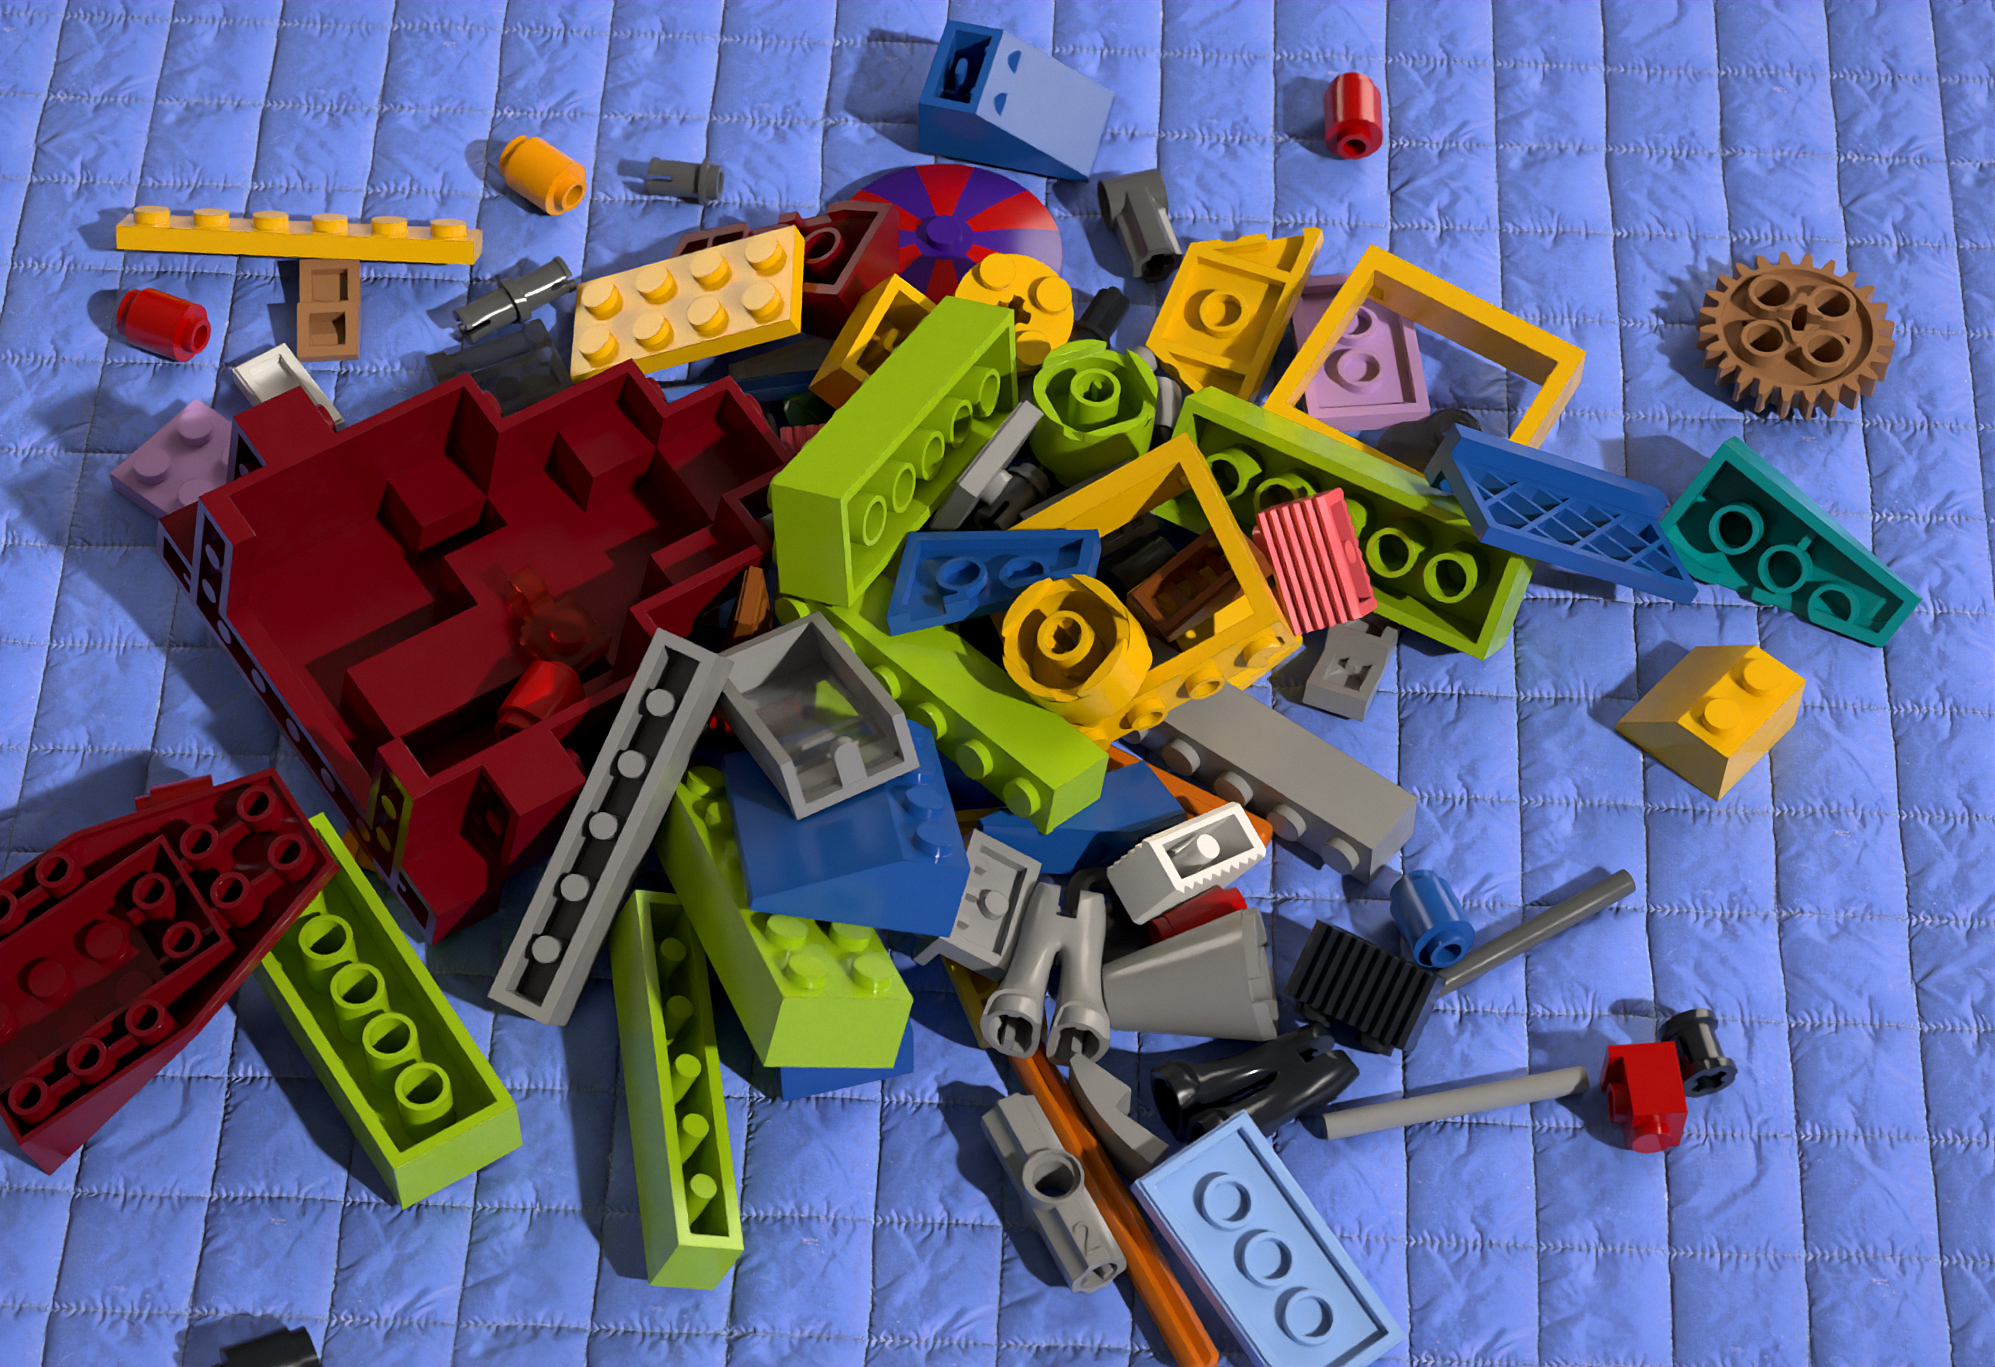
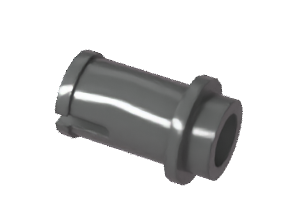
M653 157L650 161L648 174L671 176L672 180L659 178L647 180L649 195L656 196L658 194L698 198L701 205H708L710 200L721 199L724 187L723 165L713 164L711 158H704L702 163L663 160L658 157Z
M1027 462L1022 463L1019 467H1010L1007 472L1013 477L991 506L985 504L983 508H980L974 514V521L979 529L987 531L994 523L996 526L994 531H1006L1021 521L1019 513L1048 499L1046 492L1050 489L1051 485L1046 475L1039 468Z

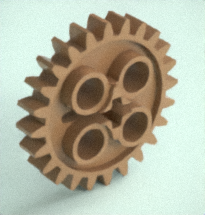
M1786 252L1780 253L1778 265H1771L1765 257L1757 255L1753 271L1738 262L1735 264L1732 278L1720 274L1717 278L1715 290L1706 291L1703 308H1700L1696 330L1699 331L1696 349L1705 351L1702 363L1704 369H1717L1714 384L1719 387L1734 383L1735 389L1732 399L1736 402L1748 395L1755 397V412L1760 413L1770 403L1777 405L1778 417L1783 420L1788 415L1790 408H1798L1804 421H1810L1813 408L1820 407L1829 418L1835 417L1838 401L1845 407L1854 410L1857 407L1860 394L1871 398L1874 395L1877 381L1884 382L1895 347V341L1891 340L1895 324L1893 321L1885 320L1888 305L1886 302L1872 303L1875 291L1873 285L1858 289L1854 287L1857 272L1854 270L1841 277L1835 275L1834 260L1828 261L1819 269L1813 267L1812 256L1808 253L1802 258L1800 265L1792 264Z

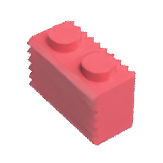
M1340 487L1277 504L1255 514L1257 525L1254 526L1252 531L1253 544L1270 563L1276 586H1273L1271 591L1294 636L1362 618L1377 608V600L1373 596V587L1370 585V576L1367 574L1366 564L1362 560V551L1358 548L1359 540L1355 536V528L1351 524V515L1347 511L1344 492Z

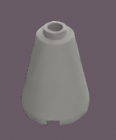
M1258 907L1240 909L1104 964L1101 978L1102 1000L1112 1029L1125 1032L1251 1041L1277 1039L1280 1024L1273 967L1269 968L1264 947H1269Z

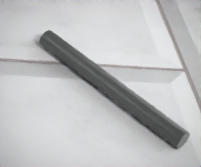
M1621 869L1470 951L1458 963L1435 970L1434 973L1447 978L1438 999L1634 893L1636 886L1632 876L1625 869Z

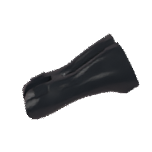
M1319 1021L1296 1028L1278 1036L1277 1039L1269 1040L1253 1049L1223 1059L1199 1063L1175 1059L1168 1060L1151 1069L1150 1083L1154 1102L1162 1121L1177 1141L1187 1136V1146H1189L1243 1109H1245L1262 1135L1267 1139L1282 1126L1301 1114L1336 1100L1358 1078L1360 1072L1345 1051L1340 1049L1332 1050L1335 1039Z

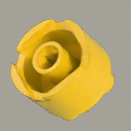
M1002 253L990 254L966 273L953 294V297L1014 309L1017 378L1026 375H1037L1042 368V362L1045 357L1057 347L1066 344L1070 337L1074 317L1070 286L1050 267L1029 256Z
M1071 574L1073 578H1063L1055 581L1049 577L1032 584L1024 590L1007 611L1001 635L1004 637V656L1002 655L1004 666L1010 677L1035 703L1051 712L1059 714L1069 723L1080 724L1084 727H1095L1101 725L1108 717L1120 711L1133 699L1145 679L1146 672L1152 665V652L1139 622L1105 584L1087 575Z

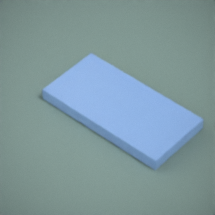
M1245 1109L1131 1185L1130 1189L1255 1367H1367L1407 1338Z

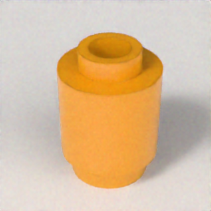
M520 135L505 147L500 156L498 170L505 177L506 185L552 216L573 210L579 205L586 193L585 168L540 137L529 138L526 135Z

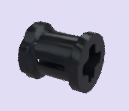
M1699 1008L1681 1012L1668 1019L1658 1030L1661 1042L1675 1041L1685 1097L1697 1098L1717 1093L1733 1083L1738 1073L1735 1062L1724 1056L1715 1033L1718 1028V1020L1715 1013L1710 1009Z

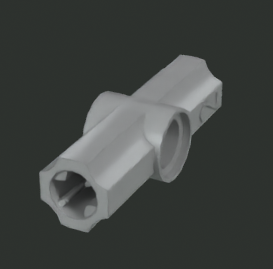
M1018 1092L997 1101L989 1112L981 1116V1128L1022 1201L1021 1211L1024 1221L1032 1230L1041 1235L1072 1293L1081 1291L1089 1294L1108 1286L1118 1274L1126 1269V1258L1084 1185V1171L1081 1163L1074 1155L1064 1150L1034 1094L1025 1096ZM1047 1188H1058L1066 1192V1194L1054 1198L1046 1197L1039 1192Z

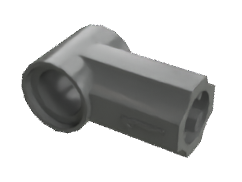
M1157 168L1099 179L1097 195L1104 225L1108 231L1116 230L1132 276L1145 280L1147 284L1167 280L1173 271L1179 269L1182 263V252L1168 218V198L1160 171Z

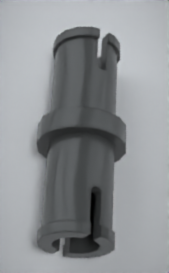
M560 256L552 258V261L516 280L510 276L498 282V289L462 308L453 310V316L457 322L462 321L457 326L466 341L473 345L479 339L513 321L523 324L530 320L534 310L567 293L576 291V283L573 279L568 281L567 278L573 275Z

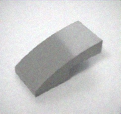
M1371 611L1362 618L1329 627L1325 648L1306 682L1302 703L1362 722L1383 679L1403 625Z
M1077 1051L1069 1060L1068 1087L1114 1168L1133 1184L1136 1180L1168 1160L1169 1145L1130 1118L1131 1088Z

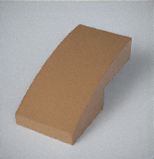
M329 258L299 260L300 303H297L298 361L301 363L359 360L362 322V266L360 260Z

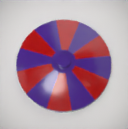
M960 164L914 166L893 172L873 181L849 199L850 201L893 203L899 211L898 276L936 305L946 295L953 296L966 273L976 264L983 261L985 257L994 253L1029 256L1044 263L1062 278V241L1051 214L1030 191L1017 182L995 172Z

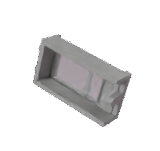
M816 611L718 653V655L735 663L714 706L716 713L720 719L723 718L789 804L791 813L796 820L920 767L904 711L820 611Z

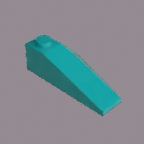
M1736 436L1722 443L1659 522L1687 572L1694 578L1712 585H1721L1750 596L1752 600L1768 606L1774 605L1806 617L1813 623L1879 648L1884 647L1923 599L1790 479Z

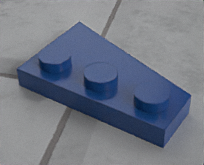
M1098 529L909 532L886 616L890 636L1007 611L1024 590L1032 584L1049 577L1053 581L1073 578L1071 574L1087 575L1095 578L1101 554Z

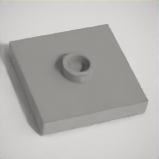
M1027 400L1024 403L1020 402L957 480L924 532L957 531L981 500L989 506L993 504L1013 477L1005 470L1044 414Z

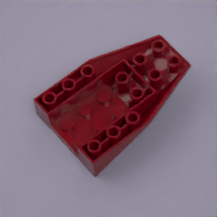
M274 767L73 832L0 881V1115L18 1146L49 1176L203 1030L339 871L340 867Z

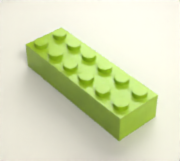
M946 295L928 316L921 319L914 331L899 346L892 350L890 356L883 364L863 381L861 387L851 398L833 413L831 419L820 431L803 445L801 451L788 465L772 478L767 493V504L769 509L773 511L775 539L772 547V559L778 567L780 593L849 609L906 545L908 533L917 532L943 503L957 480L1019 404L1014 309Z
M1213 386L1185 397L1171 439L1187 432L1203 454L1239 528L1252 543V531L1254 526L1257 525L1255 514L1277 504L1340 487L1344 492V500L1347 503V511L1351 515V524L1355 528V536L1359 540L1358 548L1362 551V560L1366 564V572L1370 576L1373 596L1377 600V608L1372 612L1482 661L1505 646L1538 560L1479 542L1454 494L1432 488L1427 480ZM1193 488L1153 509L1155 515L1199 535L1211 526Z
M695 766L690 770L685 769L651 844L763 1066L893 1068L914 999L874 928L750 911L722 772L708 766Z
M321 812L308 820L340 869L251 973L399 1206L404 1210L523 1146L517 1105L325 814Z

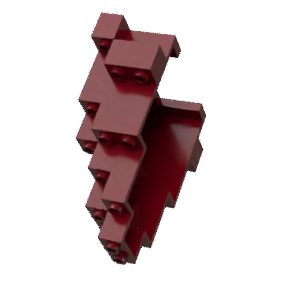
M632 358L503 418L501 407L494 395L487 390L482 391L469 372H465L337 432L335 423L327 409L321 404L315 406L300 385L233 416L226 484L199 496L198 501L158 519L156 555L432 947L498 912L505 880L553 855L657 628L659 627L694 643L702 613L736 597L746 569L749 570L750 566L763 569L766 581L772 561L774 542L769 529L760 518L773 512L767 504V493L772 478L781 472L797 454L787 441L778 438L764 420L762 409L757 400L751 394L744 393L731 375L666 404V399L660 385L652 377H646ZM560 661L571 667L578 674L580 684L585 692V699L502 741L498 740L494 732V727L498 722L497 711L532 662Z

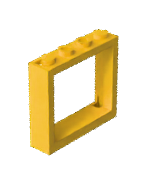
M1370 244L1261 408L1426 479L1424 474L1294 408L1366 298L1542 386L1509 438L1510 441L1535 449H1539L1581 383L1586 351Z
M1187 432L1180 434L1006 530L1098 529L1099 538L1193 488L1255 613L1146 672L1145 679L1133 699L1120 711L1108 717L1101 725L1084 727L1080 724L1070 723L1104 751L1110 748L1111 742L1133 730H1147L1160 724L1167 717L1169 711L1191 699L1200 700L1214 695L1223 688L1226 680L1246 669H1257L1269 665L1270 663L1267 658L1297 642L1203 454ZM1007 611L989 614L1003 645L1004 637L1001 635Z

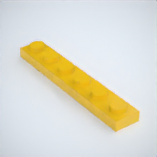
M140 206L134 208V214H128L116 225V249L474 265L482 254V229H467V222L459 219H436L430 222V227L407 226V219L398 216H379L372 218L371 224L348 223V216L334 213L316 214L312 216V222L289 221V214L281 211H259L252 214V219L229 218V211L219 208L197 209L193 211V216H171L170 208Z

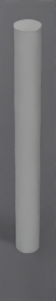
M1583 1065L1325 1113L1321 1114V1126L1325 1140H1335L1589 1091V1080L1585 1067Z

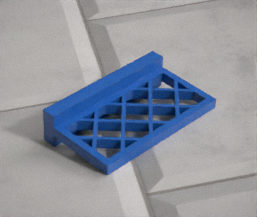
M1457 423L1452 424L1423 472L1430 487L1456 496L1479 542L1690 606L1699 592L1657 521L1658 516L1667 504V500L1660 488Z

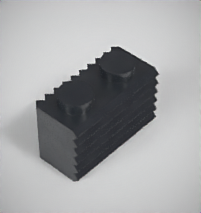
M1317 919L1283 992L1299 1000L1295 1008V1012L1314 1022L1320 1021L1329 1028H1331L1335 1018L1359 1029L1354 1041L1375 1052L1391 1057L1394 1048L1403 1051L1414 1050L1447 978L1329 921Z

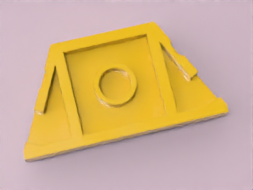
M1306 227L1303 228L1302 236L1267 240L1266 233L1242 236L1231 242L1216 239L1190 243L1145 344L1146 348L1151 350L1157 357L1159 366L1189 395L1213 386L1254 404L1323 245L1322 229Z

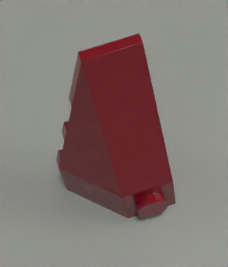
M841 201L829 204L827 214L802 219L798 211L780 214L778 224L750 230L747 224L742 222L685 234L668 259L795 225L805 239L801 332L823 339L836 340L861 296L892 274L896 273L898 275L899 211L893 203Z

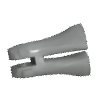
M1039 882L1027 904L1017 946L1008 971L1000 986L988 998L980 1020L981 1031L986 1041L999 1052L1024 1059L1032 1057L1037 1050L1040 1040L1044 999L1051 968L1053 965L1061 967L1055 1011L1047 1039L1046 1057L1051 1064L1069 1067V1060L1079 1051L1093 1062H1096L1107 1052L1110 1046V1020L1103 1004L1101 991V964L1106 929L1104 895L1081 890L1078 907L1074 910L1072 918L1060 916L1061 907L1058 906L1061 886Z

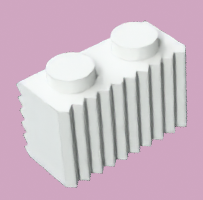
M1232 801L1143 839L1142 843L1135 845L1134 849L1129 850L1128 854L1121 856V859L1114 862V865L1107 867V877L1132 921L1142 925L1146 921L1160 917L1162 914L1215 885L1224 889L1265 858L1266 848L1241 805Z

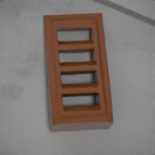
M1210 526L1130 592L1128 597L1166 641L1170 643L1239 599L1245 593L1232 567L1229 569L1220 559L1225 553ZM1241 530L1264 578L1267 579L1274 573L1262 552ZM1207 565L1219 577L1211 585L1198 572ZM1185 579H1188L1200 593L1191 601L1177 586V584ZM1163 592H1166L1181 609L1172 617L1155 600Z
M750 566L749 570H745L726 625L721 652L775 629L765 577L761 568Z

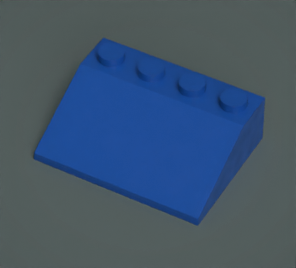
M906 719L919 761V768L799 820H796L793 816L789 804L747 749L723 755L720 767L750 911L950 938L971 868L930 727H925L913 720ZM848 723L783 739L778 742L783 749L788 746H797ZM866 727L845 737L851 738L855 744L874 737V735ZM832 743L802 755L801 760L794 765L795 770L830 756L829 750Z

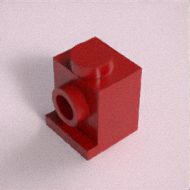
M1675 1041L1607 1046L1599 1081L1601 1091H1607V1109L1611 1124H1621L1625 1149H1633L1639 1153H1656L1671 1146H1679L1688 1115V1108Z

